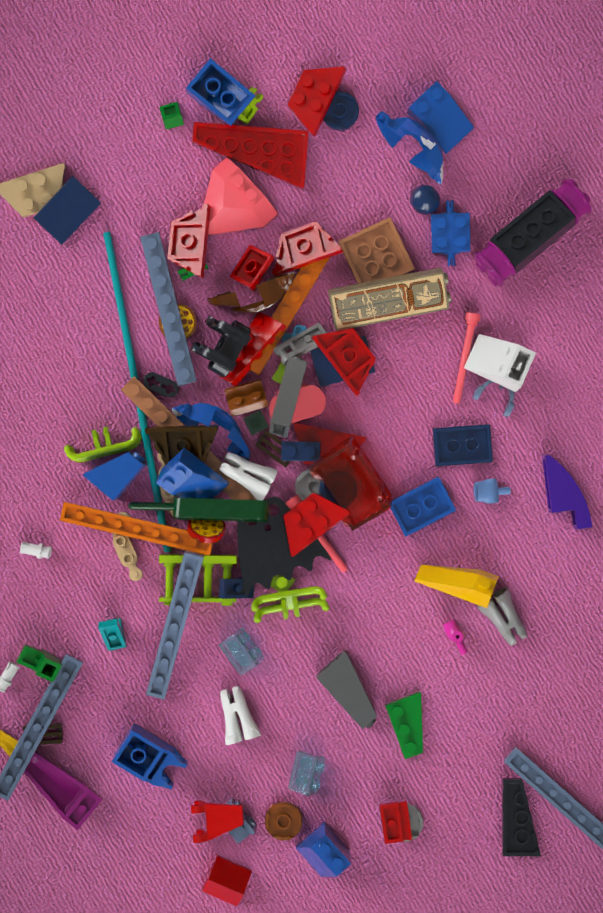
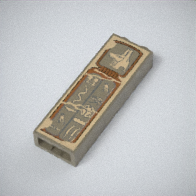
M440 267L328 289L335 330L339 331L449 309L451 295L446 290V284H449L447 272L444 273Z

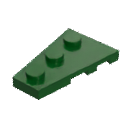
M421 691L385 704L405 759L423 753Z

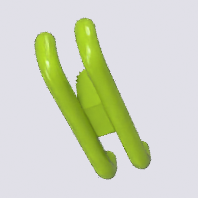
M108 426L103 427L106 447L101 446L97 430H92L94 450L76 453L74 447L65 445L64 451L68 458L78 463L106 457L136 448L142 439L141 431L134 427L131 430L132 437L130 440L113 444Z
M311 586L258 596L251 605L252 611L256 612L254 614V622L260 623L261 617L265 614L283 611L284 619H288V610L294 609V615L300 617L299 608L319 605L323 611H328L329 604L325 600L327 593L322 587ZM310 594L320 595V598H310L299 601L297 599V597L299 596H305ZM281 600V604L265 606L259 609V605L262 603Z

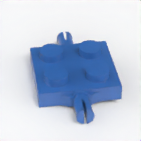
M447 200L445 213L431 214L432 254H445L448 258L447 266H451V259L452 266H456L455 255L471 251L470 213L454 212V200H450L451 208H449V200Z

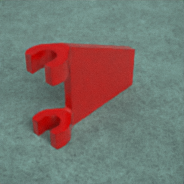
M200 800L194 801V805H191V813H206L207 831L202 829L196 830V834H193L194 843L209 841L244 824L243 805L205 803Z

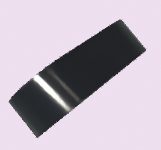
M148 373L144 377L145 387L156 393L172 398L179 392L177 383L156 373ZM155 376V380L160 382V386L153 384L150 387L148 378L152 379ZM163 384L167 386L173 384L175 392L167 394V390L162 388Z

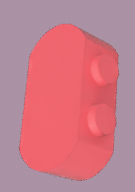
M306 383L301 385L291 424L320 415L323 412L326 399L320 388L314 385L307 386ZM278 395L274 396L269 404L271 418Z

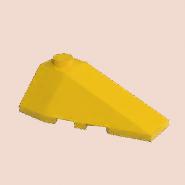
M421 564L414 581L487 608L499 576L480 569Z

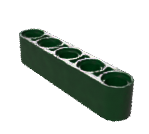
M175 498L173 518L179 520L267 522L269 501Z

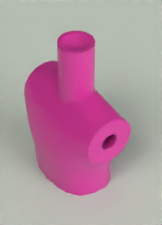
M456 619L443 624L446 636L456 643L460 654L467 653L468 651L463 642V633Z

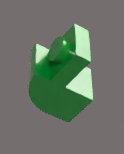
M27 644L24 645L16 660L18 664L34 670L37 676L54 682L62 667L61 661L51 653L43 649H36Z

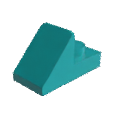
M120 618L98 622V629L108 651L127 647Z

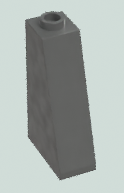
M288 357L270 422V434L288 437L307 362L300 357Z
M343 650L316 674V678L362 729L365 727L369 728L376 722L375 718L377 715L347 652Z

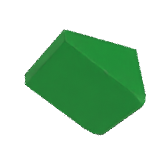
M178 102L159 107L165 129L184 125Z

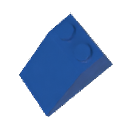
M211 58L186 87L187 94L229 126L236 121L255 98L252 92Z
M438 81L427 89L407 111V114L414 121L425 127L436 137L445 154L474 129L454 99Z
M185 448L161 469L156 480V484L171 495L180 498L213 499L229 484L228 481Z

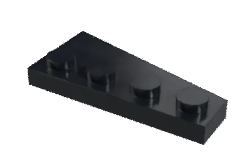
M502 778L503 856H541L522 778Z

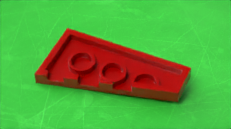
M258 312L249 327L251 329L249 335L251 339L247 346L244 345L235 361L237 363L233 372L229 371L225 377L220 376V378L236 387L252 368L251 364L253 361L261 358L265 347L268 344L272 345L276 340L275 336L280 330L283 332L287 326Z

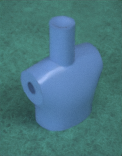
M497 479L475 482L473 487L475 501L487 504L498 503L499 495H510L511 492L510 487H498Z

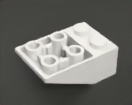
M479 334L464 368L517 392L522 387L536 352L515 343Z

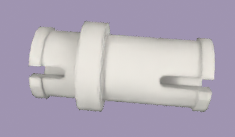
M22 542L20 553L37 556L39 559L43 557L49 559L52 547L45 546L42 543L37 545Z
M8 662L0 676L1 692L5 693L7 687L11 686V681L20 668L13 662Z

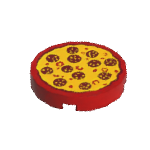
M188 520L187 531L193 539L194 537L199 539V542L215 543L225 535L226 524L224 521Z

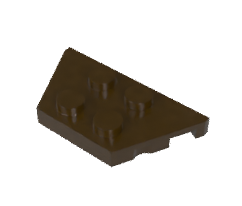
M219 425L146 427L145 432L152 438L155 443L153 445L161 454L165 465L183 448L205 463Z

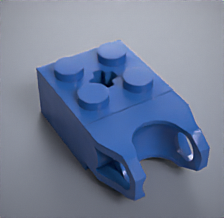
M135 723L119 745L112 759V763L142 781H147L154 786L170 790L173 788L174 782L169 779L163 769L169 765L186 768L188 761L179 754L175 747Z

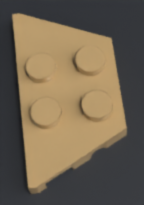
M62 163L0 183V195L23 218L37 214L63 186L66 166Z

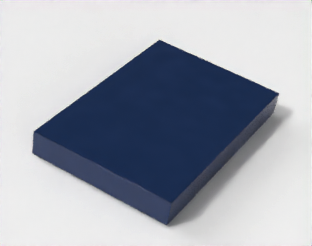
M72 176L33 218L62 245L95 211L101 202Z
M366 335L361 336L360 338L369 348ZM319 348L310 351L320 388L344 381ZM374 365L371 367L369 374L375 373Z
M490 424L432 428L435 467L493 462Z

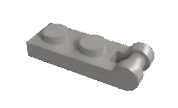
M317 323L276 346L274 352L277 356L281 357V362L286 366L288 357H300L318 347L311 337L324 334L326 331L320 323Z

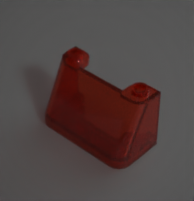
M353 436L347 438L311 464L310 474L315 480H323L338 504L352 512L342 520L346 527L349 526L352 531L392 508L393 497L390 490Z

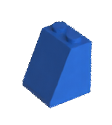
M128 452L86 472L83 476L111 500H118L147 466L144 462L146 458L138 452Z
M325 822L296 846V849L321 877H337L351 865L349 849Z

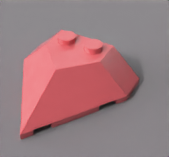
M227 157L212 170L204 204L211 206L208 235L265 227L278 215L264 194Z

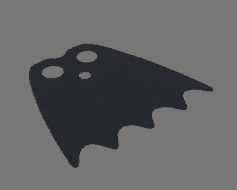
M271 497L265 500L269 501V505H278L280 509L279 514L276 516L268 514L267 522H257L255 525L250 526L246 521H238V553L246 596H249L250 589L255 583H259L269 590L272 579L276 575H282L287 580H291L292 571L296 566H302L312 571L313 561L317 556L331 560L330 555L318 539L294 557L291 556L283 516L291 509L278 497ZM266 524L271 526L270 531L265 530Z

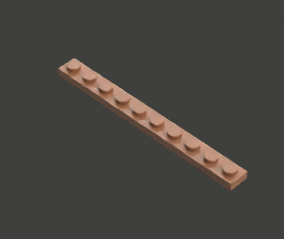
M135 376L121 389L157 426H185ZM210 451L205 464L229 482L223 491L231 499L256 500L249 490L219 470L222 462Z

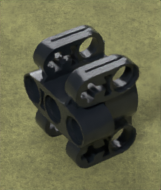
M208 316L207 320H205L206 325L222 336L214 350L198 342H193L190 350L210 361L208 364L209 370L221 377H225L229 371L233 372L237 365L235 362L244 345H248L251 339L249 336L251 329L237 320L228 324Z

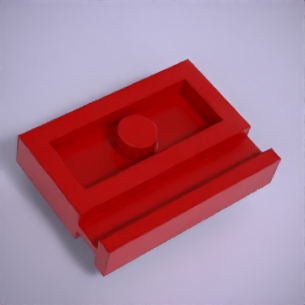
M407 800L379 804L384 843L411 841L412 833Z

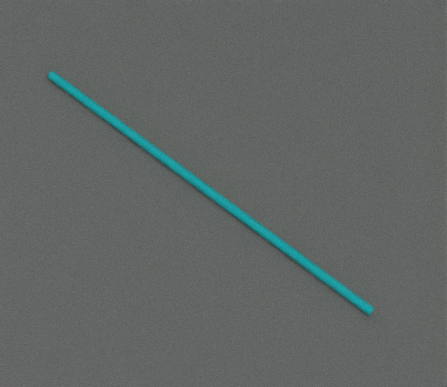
M105 232L103 236L130 377L132 379L135 376L139 380L111 232ZM136 406L154 502L162 503L160 487L156 484L158 477L150 435L145 432V428L148 427L146 414ZM156 510L158 523L167 525L164 510ZM163 545L164 553L172 551L170 546Z

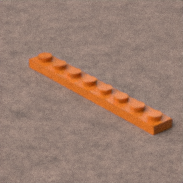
M330 257L301 267L271 317L287 327L283 332L281 330L275 336L276 340L272 345L268 344L265 347L261 358L253 361L251 364L252 368L250 369L252 372L260 375L274 352V348L280 342Z
M69 502L63 503L59 520L209 556L213 547V543H202L195 537L193 539L185 529Z

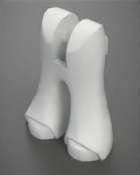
M227 452L224 459L231 465L222 463L219 470L249 490L256 500H263L278 470L255 464L236 454Z
M240 686L232 687L234 703H232L228 689L220 691L225 716L226 745L235 744L243 740L235 711H237L240 717L245 740L261 736L259 727L249 712Z

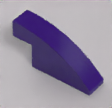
M542 455L548 512L571 511L574 529L592 528L591 516L586 500L575 480L553 457Z

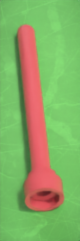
M466 312L465 315L467 330L453 397L455 404H459L461 401L467 370L464 366L470 355L475 326L480 323V314Z
M296 494L285 503L289 509H293L300 503L301 498ZM324 535L320 536L318 540L341 572H346L348 569L346 564Z

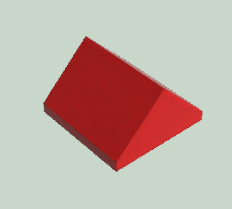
M249 245L229 277L255 293L256 285L262 282L275 262V257Z
M217 855L202 891L237 906L245 893L252 870Z

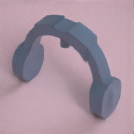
M488 380L483 385H479L472 399L477 401L485 387L495 382ZM508 388L509 402L503 413L505 417L511 414L515 405L513 403L514 391Z

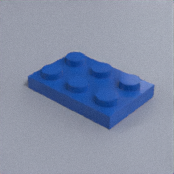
M439 476L388 502L405 537L456 511Z

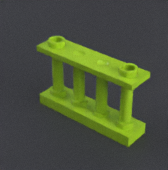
M184 554L159 555V563H164V567H166V596L159 597V602H164V605L171 604L173 597V568L175 563H182ZM201 554L204 555L202 567H204V596H193L191 602H221L222 606H232L233 602L237 601V598L223 599L219 598V596H212V567H214V564H221V567H223V579H231V567H233V564H237V555L211 554L209 556Z

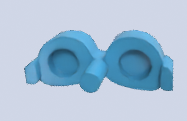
M301 325L295 326L293 329L294 333L284 334L281 343L305 331L307 328Z

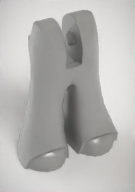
M504 587L496 591L493 597L502 608L507 621L499 612L492 598L487 608L476 605V607L496 626L505 641L510 646H513L517 642L510 629L514 627L515 632L521 639L526 638L528 635L515 610L508 587Z

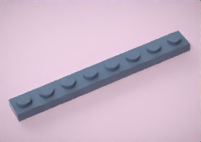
M160 233L141 236L140 239L177 385L182 386L197 382Z
M186 550L184 552L146 692L148 696L165 699L204 555Z
M67 653L61 662L62 667L54 682H50L0 774V797L7 801L10 799L83 664L82 661Z
M515 747L503 760L504 763L603 849V823Z

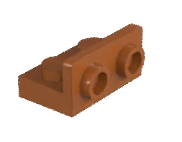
M260 379L224 390L231 417L269 406Z

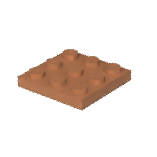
M391 217L338 241L357 284L405 275L415 269Z

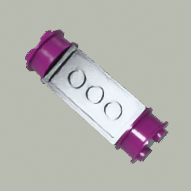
M564 179L558 189L546 192L494 235L484 250L480 253H474L477 262L475 264L481 273L485 272L488 275V280L494 287L497 285L502 286L503 281L507 277L516 275L579 222L581 216L591 213L590 197L585 192L582 193L573 179Z

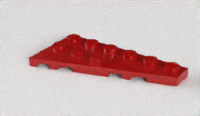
M194 122L193 143L304 190L309 131Z

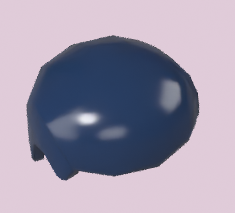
M420 185L411 192L410 204L416 212L428 215L435 212L439 207L440 196L434 187Z

